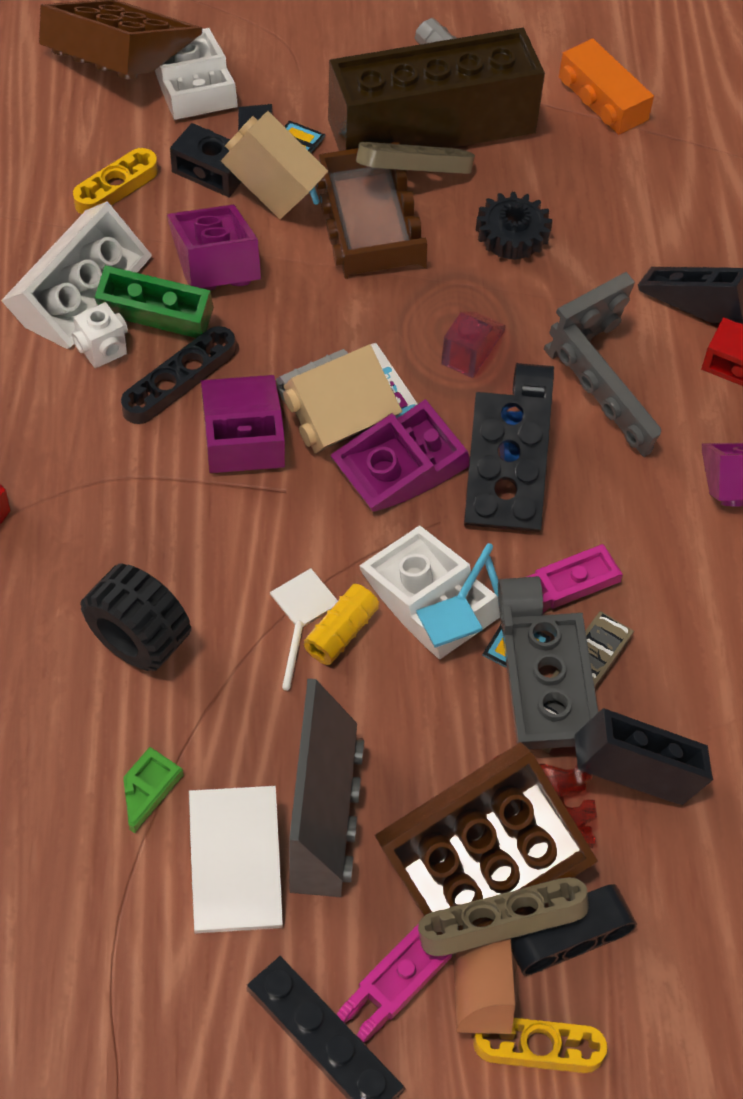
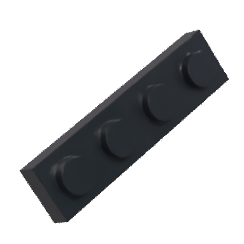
M281 956L247 984L249 994L347 1099H396L403 1093L404 1086Z

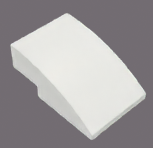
M209 28L202 29V34L155 70L162 93L174 120L238 107L236 84L227 69L226 57Z
M420 525L359 565L360 571L387 607L439 660L477 634L475 633L434 648L417 616L416 610L458 596L471 573V567L468 562ZM476 579L466 596V600L481 624L482 629L500 618L498 596Z
M276 786L189 791L195 934L283 928Z

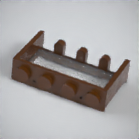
M358 148L319 154V162L328 172L316 184L317 190L323 189L324 194H320L321 209L323 215L329 214L330 219H326L329 240L335 239L336 245H332L334 262L336 266L342 265L344 278L348 279V275L415 264L427 269L426 237L421 238L420 218L414 217V197L412 192H407L406 170L372 168L356 162Z

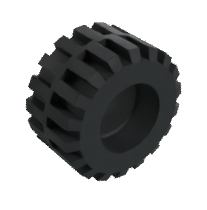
M119 563L115 565L80 603V609L85 621L102 644L123 661L142 670L157 671L191 632L189 617L170 590L147 572L129 564Z

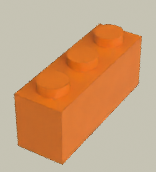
M592 38L562 52L559 78L563 84L577 94L582 102L588 105L618 135L649 120L654 95L596 40Z

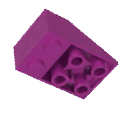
M265 375L201 380L209 473L284 468L285 439L275 376Z

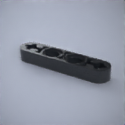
M222 326L208 329L127 389L121 397L124 418L133 424H143L150 421L198 385L201 380L206 379L231 360L236 351L234 333ZM194 359L200 361L202 366L191 370L185 368L183 364L188 360ZM166 379L176 384L169 390H161L156 387L159 381Z

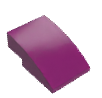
M426 399L398 418L391 413L330 455L372 512L405 502L440 485L469 467L470 460L467 449Z

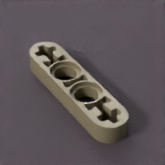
M361 142L359 143L356 162L372 168L469 174L472 171L475 155L455 148Z
M560 878L426 914L418 924L421 947L430 955L446 956L582 919L589 910L587 887L576 878ZM545 903H549L548 908H545ZM524 906L537 909L533 914L526 916L514 913L518 908ZM483 917L494 920L486 927H477L471 924L474 920ZM463 925V930L459 931L458 926ZM436 932H442L443 934L436 935Z

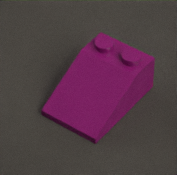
M234 204L167 214L184 277L190 286L211 291L220 285L245 286L250 284L252 280L261 279L258 238Z

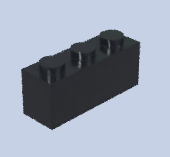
M605 708L599 711L574 735L578 770L682 806L713 780L708 745Z

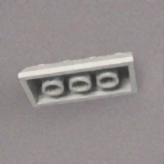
M107 201L86 210L1 301L25 328L68 349L74 344L72 333L76 332L73 316L82 313L88 308L97 306L94 297L104 266L107 265L137 273L152 257V254Z

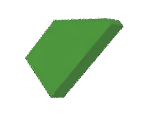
M151 747L146 750L123 777L129 829L133 833L140 828L184 775L181 767Z

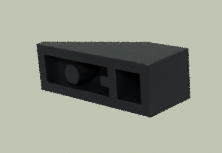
M651 267L638 283L639 291L710 323H721L724 317L743 324V268Z

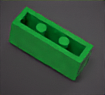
M107 265L104 266L94 297L97 306L106 302L114 314L120 313L125 321L194 338L207 331L214 308L210 290Z

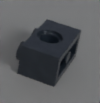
M191 123L170 147L171 169L173 173L226 197H230L242 183L221 162L229 152L225 145L230 139Z

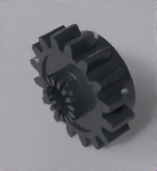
M511 192L510 198H505L502 193H498L497 201L488 198L486 199L485 207H479L475 231L479 232L478 241L484 242L486 250L491 251L498 257L512 260L530 258V255L533 253H540L543 244H548L552 227V219H549L550 211L549 209H540L542 202L540 200H536L533 203L530 202L529 194H525L522 198H517L516 192Z

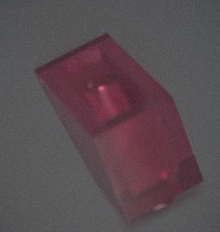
M474 311L460 312L444 336L441 364L474 378L505 331L506 325Z

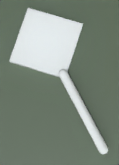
M311 568L270 592L272 598L295 625L282 686L285 691H288L291 687L303 627L326 614L327 610H331L338 602Z

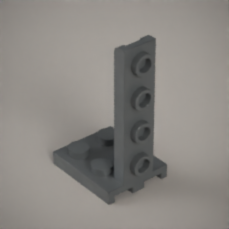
M625 272L559 307L556 313L560 317V321L551 326L549 334L553 337V341L546 344L544 350L551 359L559 356L562 363L573 370L579 378L582 387L600 403L604 414L622 430L627 442L636 448L643 457L651 454L654 444L661 434V428L590 343L594 336L603 331L605 333L613 331L622 321V313L630 301L629 296L635 284V281Z

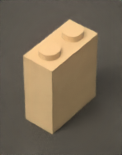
M269 111L259 120L252 116L225 145L229 152L221 160L279 219L284 217L328 172Z
M371 344L297 375L283 386L285 389L283 392L285 403L292 413H296L301 423L299 427L301 437L308 447H312L314 453H318L365 432L391 413L395 417L402 413Z

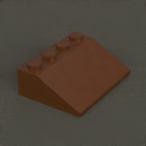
M119 0L41 4L40 45L52 48L53 54L74 56L73 60L76 62L96 64L95 68L98 70L117 71L118 76L125 79H136L138 74L153 72L202 34V27Z
M521 742L375 834L381 848L424 916L437 910L556 879L573 878L598 862L535 756ZM528 906L520 907L514 913L517 914ZM483 917L474 920L471 924L477 927H486L494 920ZM463 925L458 926L459 931L463 930ZM436 932V935L443 934L442 932Z

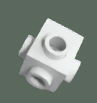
M106 302L93 308H88L82 313L73 316L76 331L72 333L74 344L81 354H85L95 369L127 354L125 334L128 333L126 322L120 313L114 314Z

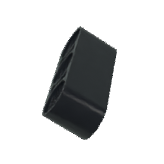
M611 884L588 892L589 910L582 919L511 938V950L522 974L531 975L618 940L632 932L637 927V923L618 886Z

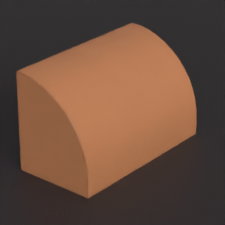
M511 938L455 953L456 1032L511 1034L515 1011Z

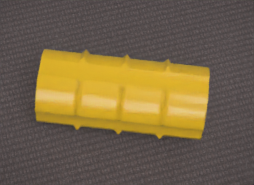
M353 584L343 596H339V601L333 608L327 610L326 616L319 624H315L313 631L304 640L303 645L306 651L320 663L331 665L378 610L380 603L377 597L364 586Z

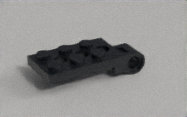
M516 363L512 395L476 392L464 525L533 532L541 531L554 366ZM508 406L517 407L521 411L523 419L515 425L507 424L501 417L502 410ZM504 443H512L519 450V458L513 462L503 461L498 455V448ZM501 480L511 481L516 487V495L508 500L501 499L495 493V485Z

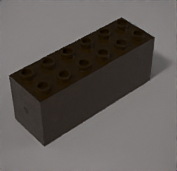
M524 27L329 59L328 122L339 151L359 148V143L361 142L386 144L399 142L400 145L454 148L536 133L545 72Z

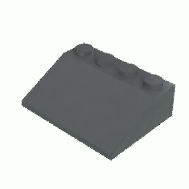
M317 679L307 680L289 837V893L341 897L343 882L351 883L354 856H345L346 842H355L357 816H349L350 802L359 803L361 778L353 777L354 764L362 765L364 740L356 739L357 722Z

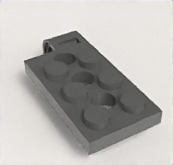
M539 576L498 579V602L517 744L521 742L529 750L574 747V735L598 713L583 613L542 615L543 595ZM539 631H548L554 635L555 639L544 643L538 641L534 634ZM545 665H552L560 671V674L556 677L548 678L541 675L538 669ZM556 700L561 702L566 709L561 713L553 714L548 712L543 705L548 701Z

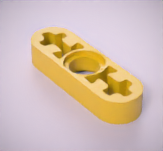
M146 148L134 149L78 184L73 190L74 205L77 212L83 214L86 210L107 201L112 206L155 178L158 172L155 153ZM113 178H121L124 180L122 184L117 186H113L107 183L110 179Z
M513 1018L511 1034H499V1038L513 1041L515 1031L522 1032L518 1044L519 1053L512 1051L515 1042L503 1041L500 1043L499 1049L490 1048V1041L482 1038L488 1037L490 1033H475L473 1039V1046L477 1055L489 1063L578 1073H590L598 1069L607 1053L606 1039L594 1027ZM535 1033L546 1035L552 1042V1051L544 1056L532 1053L527 1045L528 1037ZM561 1036L567 1037L565 1042L567 1047H578L581 1040L589 1041V1048L597 1050L592 1052L589 1059L582 1058L580 1050L570 1048L566 1049L564 1058L558 1057L562 1045Z

